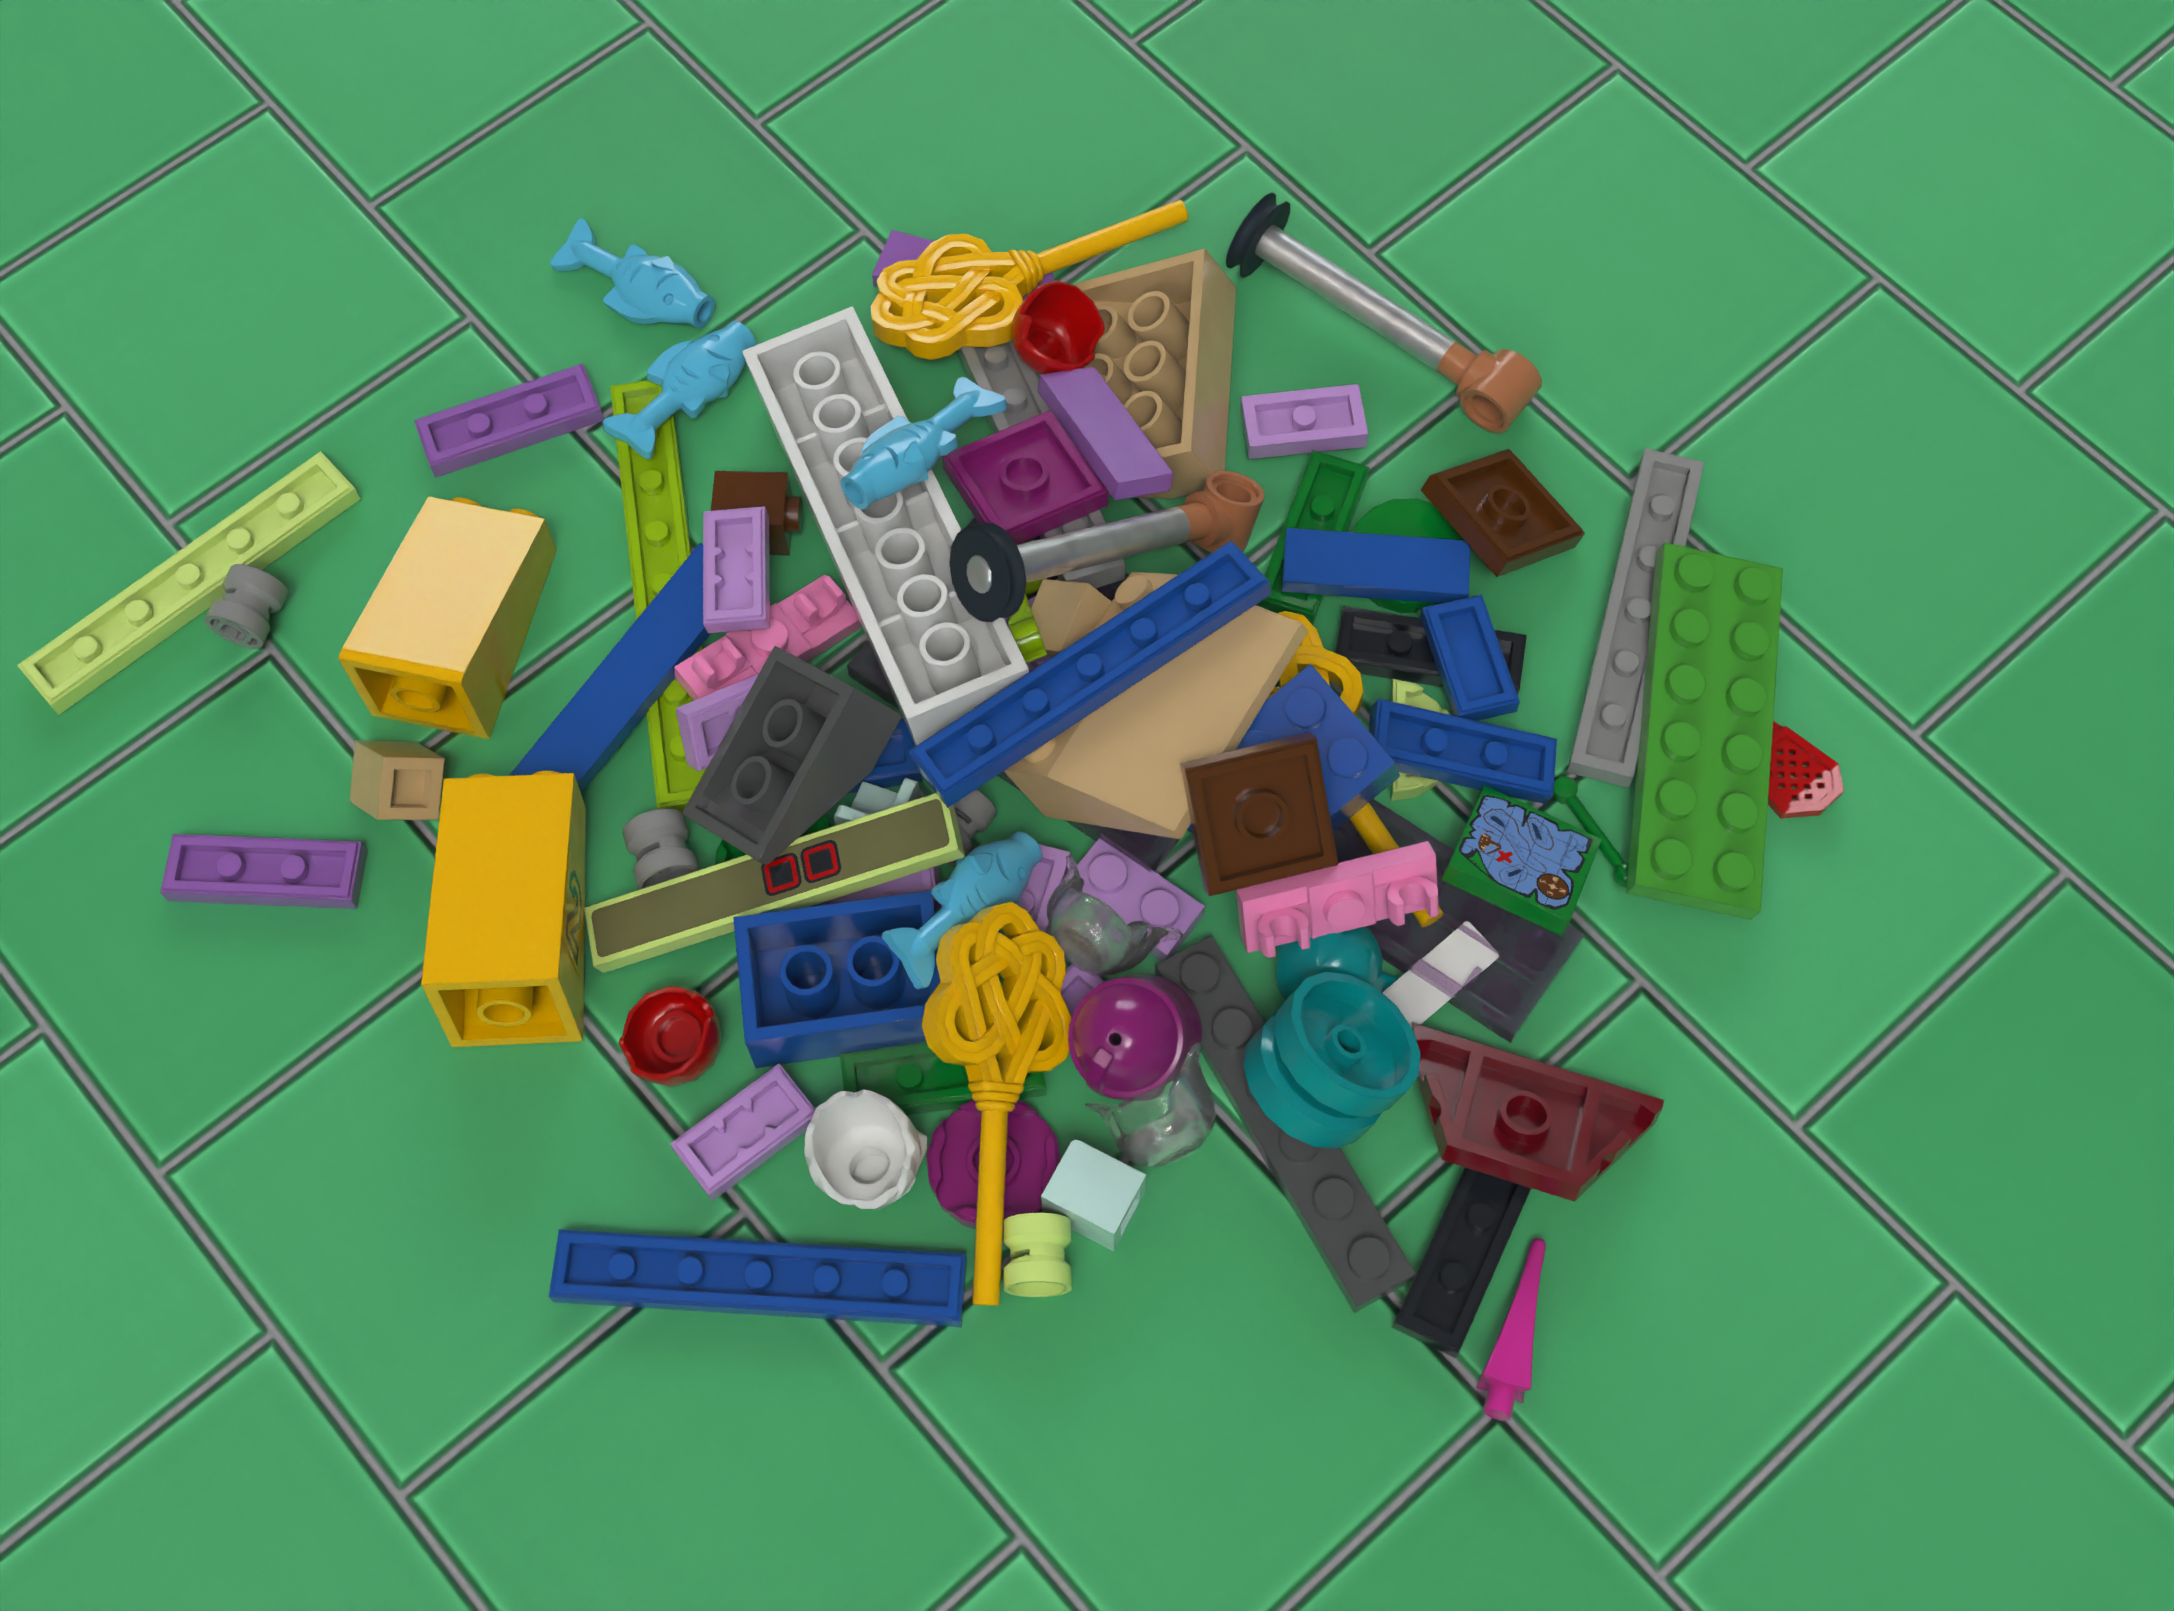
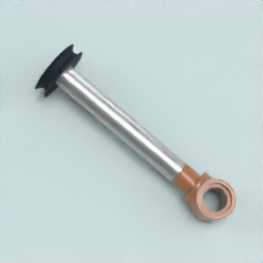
M1273 192L1265 195L1255 204L1238 228L1226 257V267L1231 269L1238 264L1240 265V276L1245 278L1251 275L1264 260L1457 384L1456 395L1460 397V405L1463 412L1478 427L1488 432L1497 434L1506 432L1542 387V379L1538 370L1523 355L1507 349L1497 350L1494 354L1484 350L1479 355H1476L1283 231L1289 218L1290 203L1286 201L1276 205V194Z
M1215 471L1207 477L1203 490L1189 495L1183 505L1019 545L1014 542L1006 530L995 523H982L977 527L967 526L957 533L951 546L949 566L952 584L959 601L970 615L982 622H993L998 618H1009L1018 612L1024 600L1026 583L1190 541L1213 553L1232 540L1244 552L1265 497L1264 491L1257 482L1245 475L1232 471Z

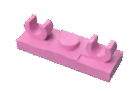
M823 575L781 602L770 606V628L726 633L724 637L674 667V677L694 701L759 674L774 646L808 662L861 629V623L855 609L847 601L846 594L830 576Z
M1426 841L1340 862L1336 866L1237 889L1240 934L1247 953L1260 950L1264 956L1271 958L1276 956L1275 946L1298 941V945L1303 950L1310 948V937L1315 939L1330 933L1357 929L1376 924V921L1388 918L1393 924L1400 926L1405 924V914L1424 909L1427 910V914L1431 918L1438 916L1439 898L1436 854L1429 842Z

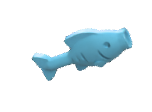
M583 218L577 220L567 242L550 260V265L557 272L572 271L587 266L611 278L615 287L603 298V302L609 309L633 323L648 325L664 322L670 324H690L696 328H702L709 322L715 309L714 298L704 293L692 275L684 267L673 263L669 256L661 258L656 255H647L643 249L633 244L629 246L625 257L621 258L596 246L594 233Z
M732 321L721 330L706 334L696 340L681 342L668 348L647 369V379L662 386L661 393L638 414L625 413L605 418L603 420L604 432L628 443L646 460L651 459L656 445L655 430L677 410H683L690 418H695L704 409L705 403L714 401L716 398L728 396L730 387L736 383L746 363L742 351L756 345L751 331L742 323Z
M961 377L954 386V400L930 419L910 423L903 416L895 417L872 433L864 443L862 453L855 462L851 472L841 479V488L844 495L855 507L866 509L875 501L889 497L910 485L927 480V472L938 462L939 457L947 455L958 447L957 437L953 432L972 417H984L1005 411L1007 409L1005 396L982 389L969 379Z
M1018 831L1013 833L1008 839L996 840L974 848L966 857L957 859L956 868L951 872L949 880L942 881L932 888V896L942 905L941 909L918 930L902 927L883 932V940L902 961L916 989L926 988L930 985L935 968L934 951L939 946L940 938L952 926L968 923L983 908L1008 902L1020 905L1021 895L1028 884L1032 869L1042 859L1041 849L1030 835Z

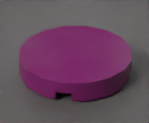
M971 1100L958 1107L959 1111L951 1114L946 1121L944 1119L936 1128L926 1158L930 1188L943 1211L963 1226L976 1229L981 1111L976 1108V1102ZM1020 1101L1014 1103L1015 1109L1008 1113L1003 1231L1004 1220L1010 1216L1042 1212L1041 1195L1060 1163L1058 1140L1052 1129L1038 1116V1112Z

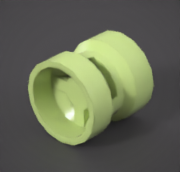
M1025 1213L1006 1218L1004 1220V1244L1010 1249L1011 1261L1004 1267V1292L1021 1297H1051L1072 1291V1269L1065 1261V1248L1071 1244V1219L1052 1213Z

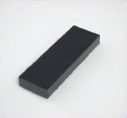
M1343 606L1336 654L1346 657L1364 675L1443 687L1420 618ZM1495 630L1518 695L1527 635Z
M1464 1168L1392 1328L1449 1356L1457 1357L1531 1188Z

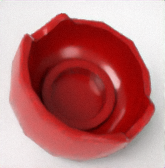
M1056 280L1038 286L1022 302L1014 315L1011 339L1021 361L1041 375L1060 371H1072L1087 366L1095 358L1094 350L1099 339L1104 334L1105 327L1094 301L1077 286Z
M669 986L646 993L628 1012L623 1034L619 1039V1046L631 1067L630 1072L645 1081L667 1087H675L698 1080L714 1065L721 1049L722 1031L719 1018L705 997L693 989L688 990L683 987Z

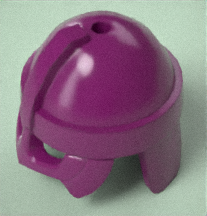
M1138 973L1105 981L1083 997L1071 1018L1068 1044L1076 1069L1092 1091L1101 1096L1116 1100L1149 1101L1164 1092L1165 1086L1174 1079L1182 1066L1195 1060L1200 1051L1203 1030L1198 1010L1182 988L1164 977ZM1115 1033L1120 1034L1122 1037L1120 1045H1116L1113 1041Z

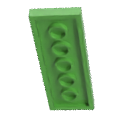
M1666 542L1656 553L1626 894L1750 920L1761 911L1783 568Z

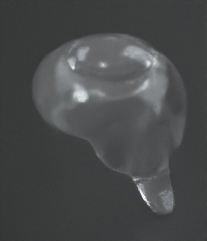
M1070 855L1066 856L1068 873L1053 891L1047 903V919L1050 935L1054 936L1063 949L1067 962L1093 976L1115 975L1137 966L1161 942L1182 938V932L1176 928L1153 927L1145 921H1134L1126 924L1109 905L1092 895L1082 892L1084 878H1081L1074 858Z
M1196 1043L1190 1048L1184 1059L1182 1069L1165 1086L1164 1092L1160 1096L1149 1101H1125L1117 1105L1099 1101L1087 1102L1085 1104L1087 1109L1100 1114L1119 1150L1135 1165L1162 1167L1179 1162L1195 1153L1212 1132L1216 1116L1215 1103L1199 1063L1200 1043Z

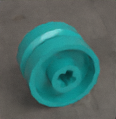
M1325 971L1307 977L1287 998L1279 1010L1275 1011L1246 1045L1243 1068L1249 1090L1264 1114L1286 1134L1313 1147L1338 1149L1356 1142L1375 1124L1382 1112L1389 1110L1410 1089L1419 1076L1420 1050L1412 1027L1397 1005L1375 986L1350 974Z

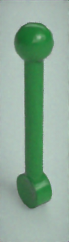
M1568 776L1557 778L1554 781L1552 798L1560 804H1567L1588 833L1602 839L1599 849L1614 868L1613 876L1615 882L1619 886L1627 888L1629 863L1624 862L1576 796L1578 791L1576 781Z

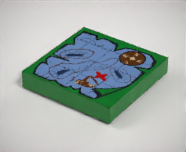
M1484 785L1441 880L1562 936L1571 920L1602 839Z

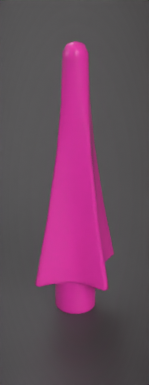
M1534 1238L1530 1243L1511 1306L1476 1385V1389L1488 1391L1483 1413L1496 1420H1510L1515 1400L1524 1403L1525 1391L1531 1390L1536 1305L1540 1275L1546 1251V1243L1540 1238Z

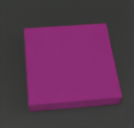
M1051 410L942 456L943 470L978 523L997 524L1008 532L1017 545L1108 506V491Z

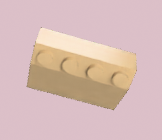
M1205 248L1071 284L1077 286L1094 301L1105 327L1104 334L1099 339L1094 350L1095 358L1084 368L1093 366L1096 368L1174 473L1170 491L1138 496L1137 498L1172 499L1202 491L1209 474L1215 471H1225L1236 286Z
M1131 572L1128 578L1117 588L1115 598L1093 630L1178 575ZM1255 605L1004 772L1045 817L1181 840L1191 824V818L1180 763L1237 749L1308 633V630L1301 622Z

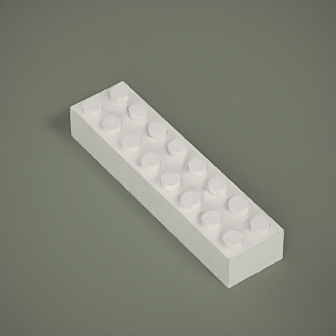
M852 306L745 349L742 353L768 418L898 708L903 715L902 717L915 746H917L1029 673V669L1005 619L998 618L993 622L979 621L967 612L957 597L951 580L949 561L952 543L957 533L961 531V528L932 469L927 472V480L910 485L889 497L875 501L866 509L855 507L842 491L841 479L851 472L869 436L897 416H903L907 419Z

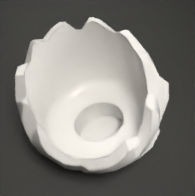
M864 1089L855 1093L840 1091L816 1108L806 1130L804 1154L809 1173L815 1185L822 1192L841 1205L855 1206L859 1209L880 1210L897 1201L912 1188L927 1150V1136L916 1130L905 1112L890 1099Z

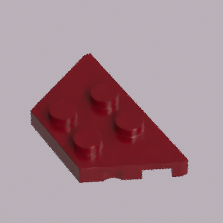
M1414 1023L1413 1032L1420 1050V1066L1417 1081L1439 1154L1443 1161L1575 1202L1656 1123L1663 1108L1664 1100Z

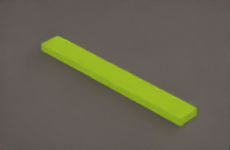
M649 380L610 386L613 416L625 413L638 414L661 393L662 386ZM675 413L655 430V451L653 457L649 460L639 455L628 443L616 438L636 620L692 553ZM703 644L696 651V653L704 649ZM675 678L649 708L647 722L657 809H675L683 812L707 768L697 771L687 765L675 708L692 702L693 699Z

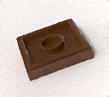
M1510 449L1430 475L1421 489L1423 494L1496 577L1573 549L1585 534L1583 529Z
M1311 732L1180 763L1203 886L1209 896L1338 865L1317 738Z

